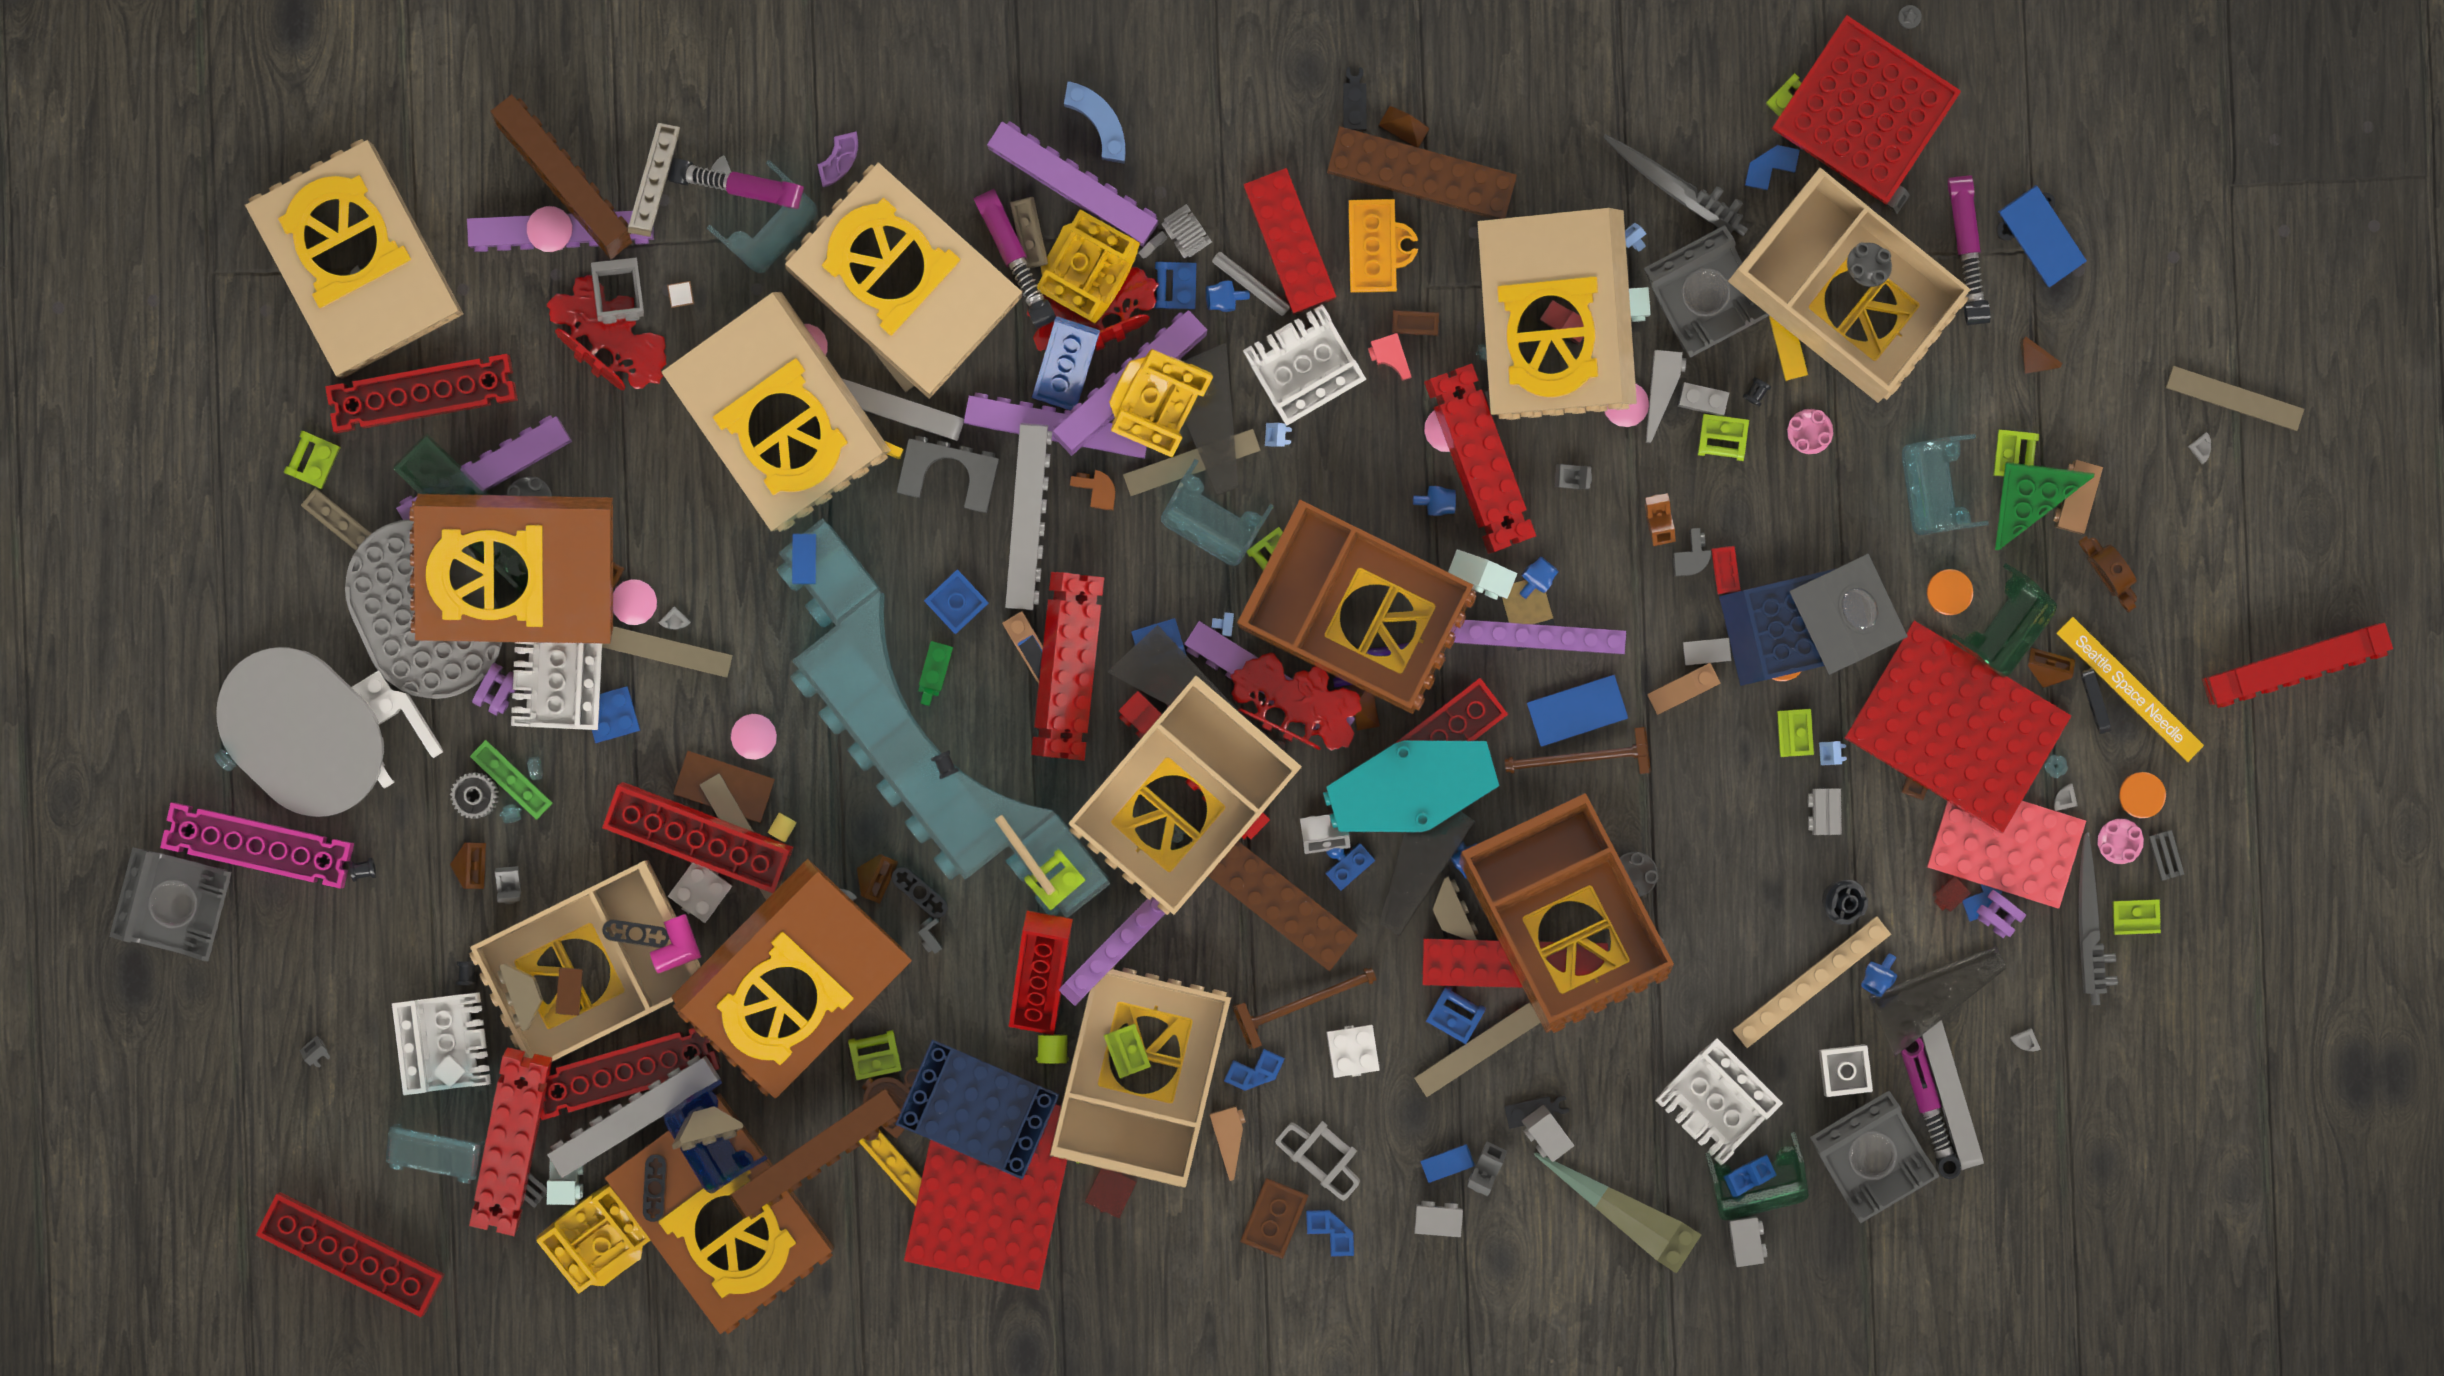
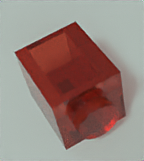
M1952 876L1933 894L1936 898L1934 903L1942 911L1946 909L1948 912H1951L1971 893L1956 876Z

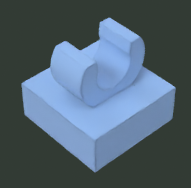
M1636 223L1625 230V240L1627 248L1633 246L1639 252L1646 247L1641 240L1646 233Z
M1266 423L1265 446L1284 447L1287 444H1291V440H1285V433L1292 432V428L1286 427L1285 423Z
M1225 613L1224 619L1213 618L1212 628L1223 629L1222 636L1231 637L1234 613Z
M1840 741L1819 743L1821 765L1842 764V761L1847 760V757H1841V748H1846L1845 744H1841Z

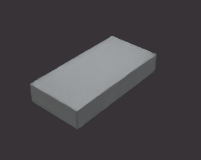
M1729 638L1683 642L1685 665L1731 661Z

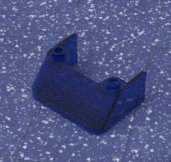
M721 1080L694 1093L665 1114V1124L674 1139L685 1118L691 1113L710 1107L718 1108V1099L712 1090L722 1084ZM723 1137L716 1138V1142L708 1145H703L702 1142L695 1144L696 1147L683 1151L682 1147L680 1148L701 1185L709 1193L720 1190L767 1160L766 1155L754 1161L753 1156L745 1150L736 1152L729 1139L724 1140Z

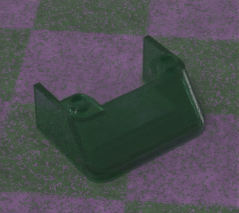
M2007 563L2003 567L2012 575L2005 584V594L2009 599L1983 634L1978 631L1972 632L1967 635L1965 640L1955 634L1951 636L1965 651L2001 677H2006L2013 672L2054 616L2057 609L2056 602L2031 578Z
M1795 1132L1791 1133L1792 1147L1780 1149L1775 1156L1776 1161L1771 1162L1776 1176L1736 1197L1732 1196L1723 1177L1732 1172L1731 1167L1727 1164L1720 1165L1719 1163L1713 1165L1710 1153L1705 1154L1717 1210L1722 1220H1733L1798 1204L1808 1198L1805 1164Z

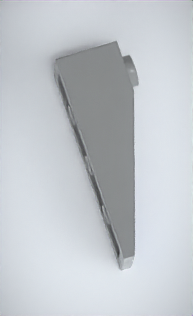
M1654 351L1645 443H1651L1681 372H1685L1686 358H1682L1683 352Z

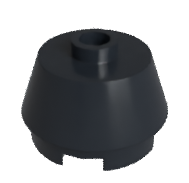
M1842 880L1830 884L1825 889L1822 896V904L1833 922L1842 925L1853 924L1860 916L1865 915L1868 908V898L1863 887L1858 882Z

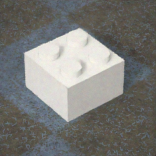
M1867 1045L1819 1050L1824 1096L1831 1097L1873 1091Z

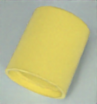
M778 813L768 833L786 843L797 822Z

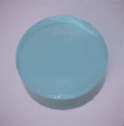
M222 749L214 755L218 764L227 771H232L237 766L231 756Z
M538 756L528 759V770L532 780L542 779L543 777L542 764Z

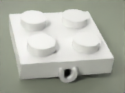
M692 863L668 897L682 906V910L688 914H693L706 923L732 885L718 876V872Z
M1352 1025L1346 1026L1342 1030L1326 1032L1334 1078L1348 1075L1355 1077L1361 1076V1073L1379 1071L1373 1025L1354 1027Z

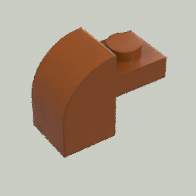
M1095 470L1094 479H1090V474L1077 473L1076 477L1071 476L1070 486L1093 489L1091 508L1114 510L1115 487L1106 474Z
M1668 493L1656 494L1645 498V511L1653 546L1676 542Z

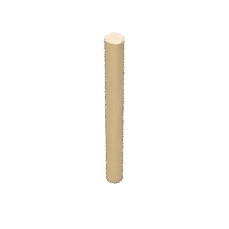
M1003 815L996 818V823L1048 895L1055 892L1053 885Z

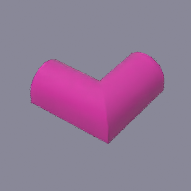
M686 914L665 921L664 925L671 944L650 952L651 960L658 974L701 958Z

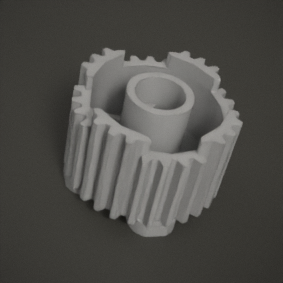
M1187 204L1164 219L1165 222L1162 223L1170 238L1174 239L1176 237L1177 240L1174 244L1184 258L1187 256L1191 257L1212 243L1208 235L1203 237L1206 235V232L1194 214L1190 213L1188 215L1191 210Z
M469 773L460 776V780H456L457 783L453 784L454 788H451L452 793H450L452 796L451 800H453L452 805H455L454 809H458V813H461V816L471 819L489 815L494 811L495 803H498L496 799L499 798L497 795L499 791H497L496 783L491 781L492 778L483 775V773ZM476 789L480 797L473 802L471 801L473 797H469L470 792H475Z

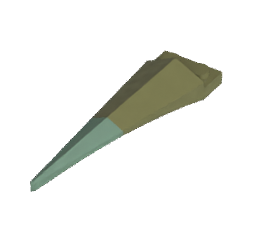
M1534 1153L1540 1161L1655 1260L1675 1273L1679 1271L1701 1237L1700 1233L1669 1215L1556 1161L1552 1162L1547 1157L1543 1158L1539 1153Z

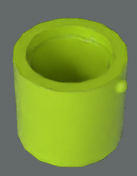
M1038 1035V1057H1036L1038 1063H1067L1069 1057H1067V1035Z

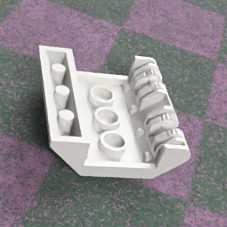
M1323 305L1314 309L1318 320H1316L1311 311L1306 313L1309 322L1312 324L1311 328L1305 330L1304 324L1298 318L1294 322L1299 331L1296 332L1292 323H1289L1274 332L1279 341L1278 343H1276L1271 334L1268 335L1267 341L1273 348L1268 353H1265V349L1259 341L1254 344L1259 354L1255 353L1252 346L1243 350L1254 373L1286 426L1366 380Z
M515 642V644H526V647H515V652L518 654L529 653V662L514 661V667H525V671L514 670L513 690H524V694L512 693V698L516 700L527 699V708L512 707L511 713H523V717L511 716V726L598 730L602 644Z
M480 992L392 1003L403 1095L491 1084L490 1074L481 1075V1072L490 1071L489 1066L480 1065L477 1067L476 1058L482 1059L488 1056L487 1051L478 1052V1049L487 1048L484 1028H475V1026L484 1025V1022L480 1019L471 1021V1013L482 1011V1006H473L472 1004L481 1002ZM448 1055L466 1070L451 1088L433 1073Z
M1715 1039L1666 1086L1655 1100L1661 1107H1664L1671 1101L1665 1109L1667 1113L1672 1112L1677 1104L1680 1105L1683 1110L1677 1115L1675 1120L1680 1123L1687 1117L1681 1126L1695 1140L1703 1133V1136L1698 1141L1701 1146L1712 1137L1716 1142L1710 1147L1708 1153L1712 1156L1720 1150L1714 1157L1720 1165L1725 1163L1734 1154L1733 1151L1764 1119L1767 1120L1783 1104L1718 1039Z

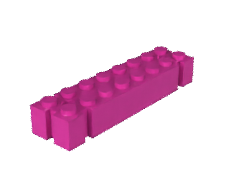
M170 803L166 821L172 822L171 829L164 830L160 848L183 852L185 847L188 848L187 854L309 882H317L318 878H322L323 885L336 888H344L348 870L343 869L344 861L351 860L354 843L332 839V844L326 843L327 837L205 809H197V813H193L192 806ZM192 824L195 832L188 836L189 832H186V827H190ZM327 855L330 863L324 867L322 866L323 862L320 863V858Z

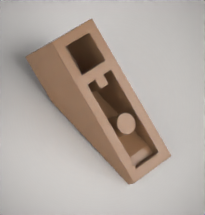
M1708 663L1647 694L1658 715L1720 684V681L1711 663Z
M1236 1106L1210 1113L1230 1181L1235 1178L1243 1131L1242 1123L1246 1122L1242 1109L1237 1110Z

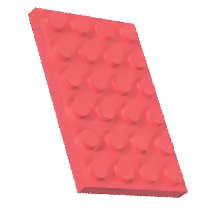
M1947 801L1927 868L2059 909L2086 821L2022 801L2004 833L2001 834Z

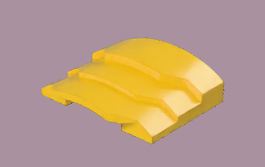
M1080 209L1074 221L1062 227L1054 246L1047 256L1048 264L1041 266L1042 277L1037 289L1041 290L1040 293L1096 323L1110 306L1126 280L1140 243Z
M1151 348L1145 357L1128 362L1111 395L1109 404L1115 417L1111 431L1173 457L1182 439L1179 431L1197 396H1204L1213 375L1211 372L1195 365L1187 364Z
M609 1184L580 1201L536 1238L537 1243L578 1294L590 1285L605 1286L624 1270L639 1261L643 1246L651 1241Z

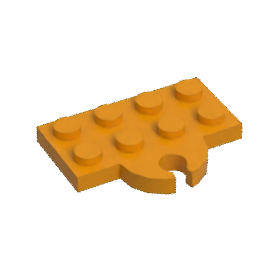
M1395 199L1349 200L1350 293L1396 292V269L1407 266L1417 255L1418 249L1413 248L1411 251L1405 252L1400 247V243L1404 239H1410L1413 242L1418 241L1410 227L1403 223L1395 222Z

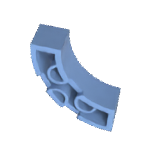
M1068 81L1064 107L1080 112L1094 124L1102 142V160L1125 164L1124 134L1113 109L1094 91Z

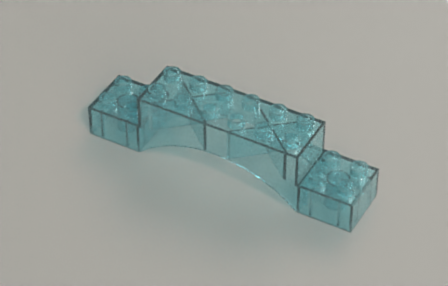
M822 518L803 533L816 534L817 537L816 584L792 583L793 542L779 552L785 562L776 570L792 590L797 592L805 586L814 597L804 606L821 627L826 628L832 622L836 626L792 660L798 667V670L789 677L806 698L810 699L818 693L827 706L818 714L834 734L839 735L845 729L856 741L847 749L850 755L863 771L869 770L874 765L884 777L876 785L877 789L892 807H896L903 801L913 813L904 823L921 844L932 838L942 852L935 856L933 860L949 880L959 874L965 880L969 879L1009 846L1015 853L1005 861L1018 878L1024 882L1023 878L1028 874H1033L996 823L995 819L1003 815L1039 867L1055 855L1054 852L1059 848L1086 879L1051 911L1038 895L1034 897L1048 915L1055 916L1062 912L1068 918L1112 883L1077 837L1069 831L1070 828L1055 810L1031 806L1005 797L983 786L959 768V772L940 780L938 768L935 762L931 761V758L941 754V752L925 735L912 716L900 693L892 671L885 636V594L831 525ZM1060 862L1045 876L1050 881L1065 866Z

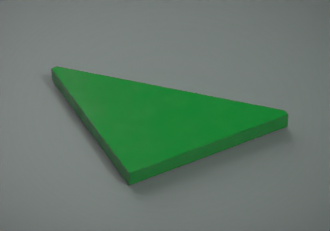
M2006 462L1995 550H2000L2094 478L2095 473Z

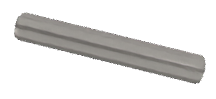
M1218 252L1212 262L1278 314L1283 316L1289 310L1290 305L1222 252Z

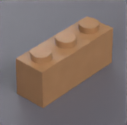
M2075 460L2073 464L2068 465L2067 470L2095 473V476L2063 500L2060 508H2056L2053 521L2056 522V528L2081 535L2085 533L2103 467Z

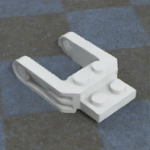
M379 670L351 687L373 710L378 719V725L398 714L402 709L429 754L435 758L443 753L441 745L410 695L392 690ZM382 761L378 781L383 788H386L393 784L394 781L386 772L385 764Z

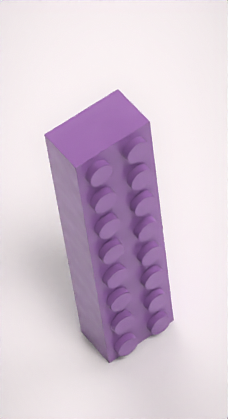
M1009 121L1007 124L1001 122L987 144L989 150L1102 222L1135 239L1140 243V246L1144 247L1158 226L1155 213L1147 208H1144L1142 211L1136 207L1137 202L1126 195L1124 198L1117 195L1118 190L1108 183L1104 186L1098 183V177L1089 171H1086L1085 174L1079 171V165L1068 158L1066 161L1060 159L1059 152L1049 146L1046 149L1040 146V141L1030 134L1024 136L1020 133V128Z

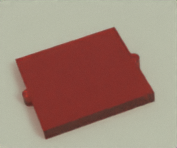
M1101 1168L1085 1202L1100 1209L1102 1213L1105 1211L1120 1218L1137 1182L1123 1176L1120 1172L1117 1173Z

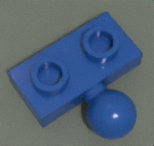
M1360 843L1347 854L1344 853V849L1333 848L1326 851L1330 858L1338 859L1339 861L1326 871L1325 874L1341 891L1375 860Z

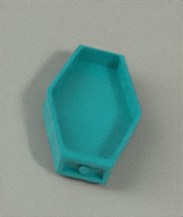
M1401 741L1391 745L1326 787L1327 792H1323L1326 805H1331L1333 814L1329 815L1333 828L1337 827L1340 832H1424L1437 826L1497 788L1499 783L1487 741Z

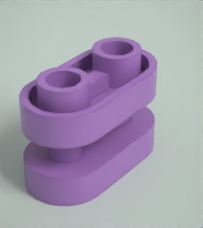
M493 663L477 690L472 703L479 707L484 702L490 704L488 712L497 716L499 713L503 714L509 705L507 699L510 693H515L516 690H513V672L510 671L507 676L500 674L503 667ZM495 682L501 684V687L494 697L489 693Z
M1992 890L1987 897L1992 903L1988 908L1984 905L1979 907L1976 911L1979 914L1977 919L1987 926L1992 924L1995 927L1993 931L2003 939L2005 936L2011 937L2015 929L2010 925L2015 919L2021 923L2026 914L2002 895ZM1999 908L2007 913L2004 919L1995 914Z

